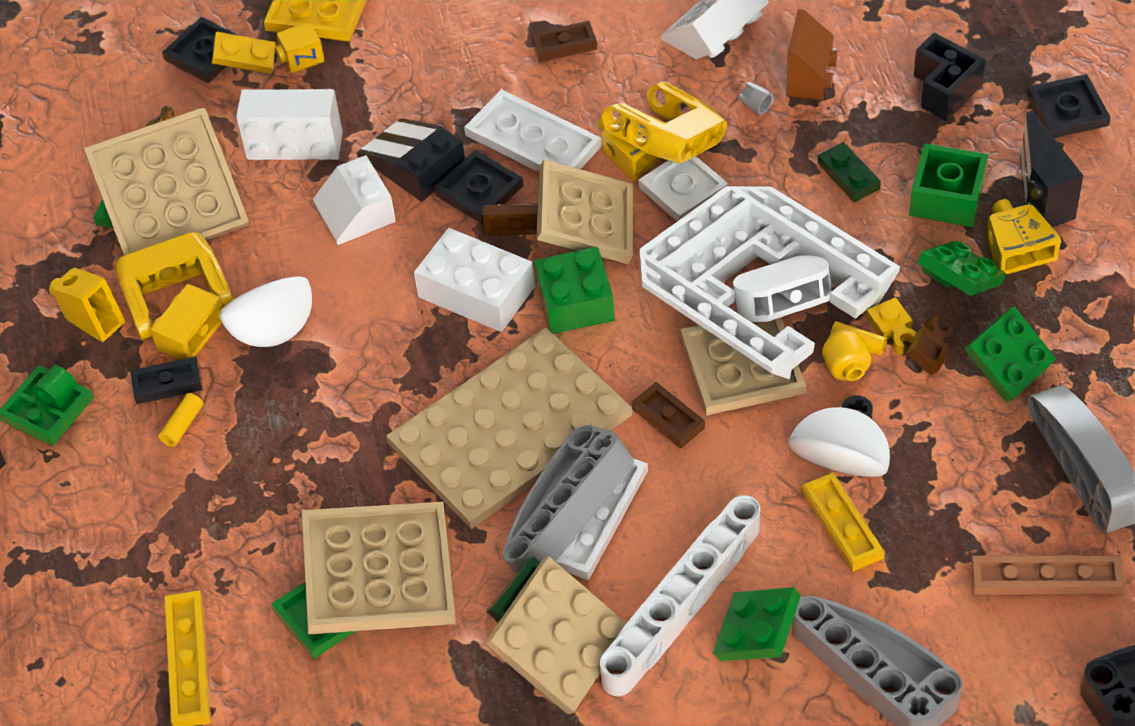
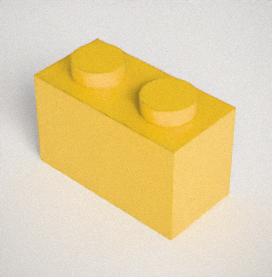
M187 284L180 294L173 298L171 305L162 316L154 321L150 329L156 349L179 360L195 357L222 323L219 319V313L223 309L221 298Z

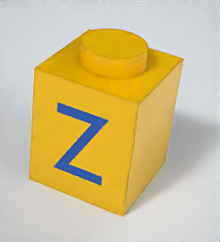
M311 22L277 33L279 45L275 46L277 57L281 64H287L291 73L325 62L321 41Z

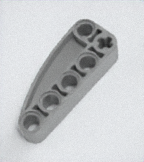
M1064 385L1030 395L1028 397V406L1033 420L1099 531L1106 534L1135 524V471L1100 421Z
M592 425L580 426L569 435L549 461L519 510L503 550V559L515 574L524 562L532 556H535L540 562L549 556L556 562L631 469L634 463L633 456L615 432Z
M803 596L800 598L792 622L794 636L894 726H940L959 708L963 684L960 675L922 645L893 627L845 605L815 596ZM804 618H813V619H815V620H814V621H805V620H803V619H804ZM830 641H839V642H841L842 644L834 645V644H831V643H829V642H830ZM863 664L869 668L861 669L856 667V665ZM891 688L896 690L897 692L887 693L883 691V689ZM937 690H947L951 694H940Z

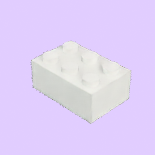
M334 89L241 90L236 118L247 160H339L343 131Z
M451 228L445 231L414 271L419 298L500 332L505 329L535 288L532 261Z

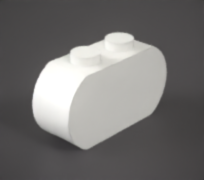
M811 255L795 256L740 274L733 281L737 313L751 322H768L825 303L830 300V293L832 292L828 261L822 257Z

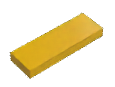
M833 472L802 485V494L852 572L884 559V550Z

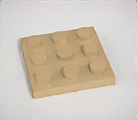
M543 159L539 167L537 240L576 251L598 246L602 258L628 264L633 257V184Z
M781 317L768 322H751L773 337L785 329ZM700 325L680 329V337L706 416L806 394V385L798 365L791 370V377L787 379L770 373Z
M548 556L539 563L484 644L566 714H571L575 712L600 674V659L615 641L622 628L626 625V622Z

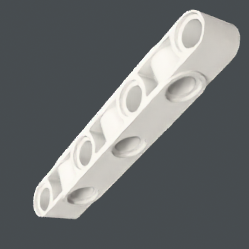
M741 495L731 500L622 628L615 641L600 659L601 684L608 694L622 696L629 693L643 675L655 665L736 566L746 549L760 532V505L756 499L747 495ZM707 567L708 569L700 570L698 568ZM657 618H665V619H667V620H665V621H656L655 619H657ZM615 670L624 671L622 674L619 675L611 674V672Z

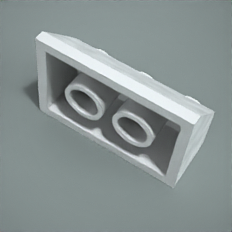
M700 0L660 37L664 42L695 59L707 55L709 58H713L725 49L723 44L727 40L732 41L744 32L742 27L746 23L751 24L762 16L761 10L769 4V1Z

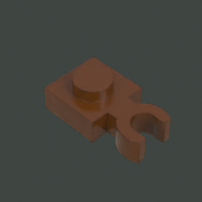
M938 314L926 320L924 327L916 332L906 353L907 356L930 375L940 370L950 348L943 340L951 336L953 332L951 325L942 330L938 327L937 322L940 318Z

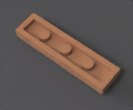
M1120 555L972 556L971 568L974 595L1123 594L1124 590Z

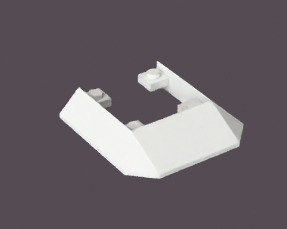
M726 186L641 247L639 251L643 288L770 373L787 379L791 377V370L813 353L815 343L789 326L773 337L730 309L728 306L735 302V291L725 285L724 282L757 257L762 258L769 264L802 255L822 257L828 261L830 282L836 287L830 293L829 302L856 319L865 310L880 303L898 274L900 266L773 187Z

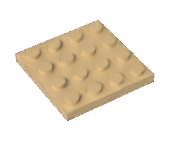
M205 107L84 148L124 256L191 232L200 233L205 240H209L249 226V220Z
M443 502L302 510L308 634L455 624L456 615Z

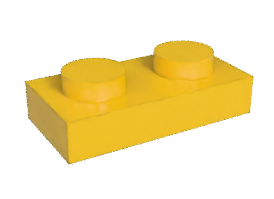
M216 32L212 64L271 74L274 65L276 42Z

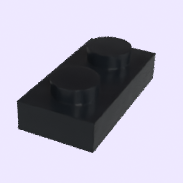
M196 356L130 370L136 404L203 390Z

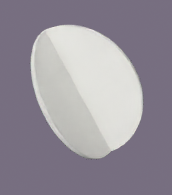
M289 277L256 287L228 303L220 311L219 319L233 337L247 345L272 347L282 344L294 337L303 328L309 317L312 307V292L309 281L305 277Z
M834 407L814 412L796 426L788 439L789 448L798 456L833 471L864 477H878L886 474L888 471L890 451L883 431L871 418L853 409Z

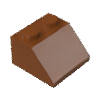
M798 9L788 49L787 96L824 100L826 88H832L834 70H830V67H836L838 48H833L834 35L804 9Z

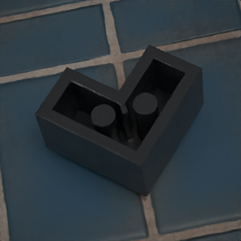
M935 32L931 34L916 49L914 77L923 81L921 108L947 121L983 85L986 59Z

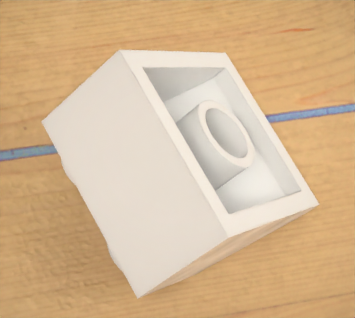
M366 155L337 166L313 198V204L337 245L396 222L391 195Z

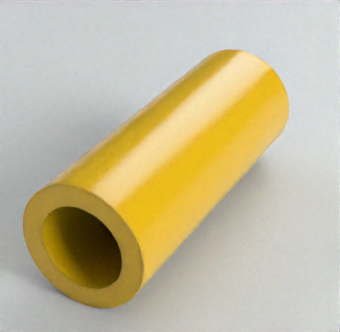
M837 321L833 324L830 335L839 330L859 333L871 354L880 357L883 355L887 345V337Z
M187 393L158 435L160 441L165 445L175 447L204 405L198 396Z

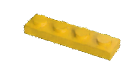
M201 591L164 596L171 723L173 726L210 724L211 714L204 607Z

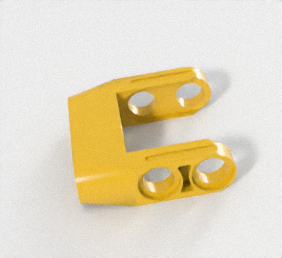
M659 82L652 85L647 91V101L654 112L670 120L669 122L662 124L624 103L608 106L601 115L604 128L611 134L647 154L678 164L684 163L717 145L725 135L728 125L727 121L705 102L667 82ZM657 89L661 90L665 95L666 102L664 105L660 104L656 99ZM681 103L688 105L690 111L682 114L680 110ZM614 110L622 116L621 126L617 125L613 120L612 113ZM639 124L646 128L648 132L647 140L641 138L638 134Z
M197 232L187 233L121 257L115 264V270L124 298L141 340L152 337L150 329L153 325L142 295L203 274L210 293L221 298L223 308L233 300L213 250L204 237Z

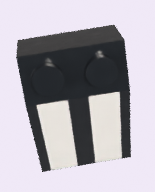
M1027 112L1020 154L1024 204L1033 205L1053 228L1076 219L1083 174L1034 112Z
M400 118L357 152V157L360 158L366 155L374 169L421 202L434 193V187L465 159L463 141L438 125Z

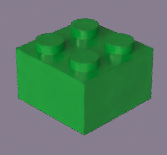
M924 143L911 190L909 216L974 227L985 183L988 154Z
M598 246L534 260L536 285L551 333L556 334L615 321L613 294Z

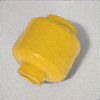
M847 330L836 331L827 338L822 348V357L829 372L835 379L841 381L858 380L871 365V354L859 333Z

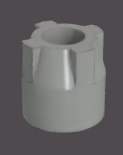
M748 82L739 95V100L750 110L762 115L771 106L773 94L760 86Z

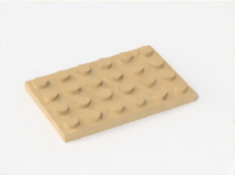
M544 328L386 435L388 444L470 529H473L534 486L554 454L575 429L584 425H592L611 431L632 416V407L553 333Z

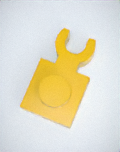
M895 297L866 311V319L877 334L887 337V339L892 338L894 351L899 355L904 354L903 342L908 341L911 343L916 331L912 329L913 320Z

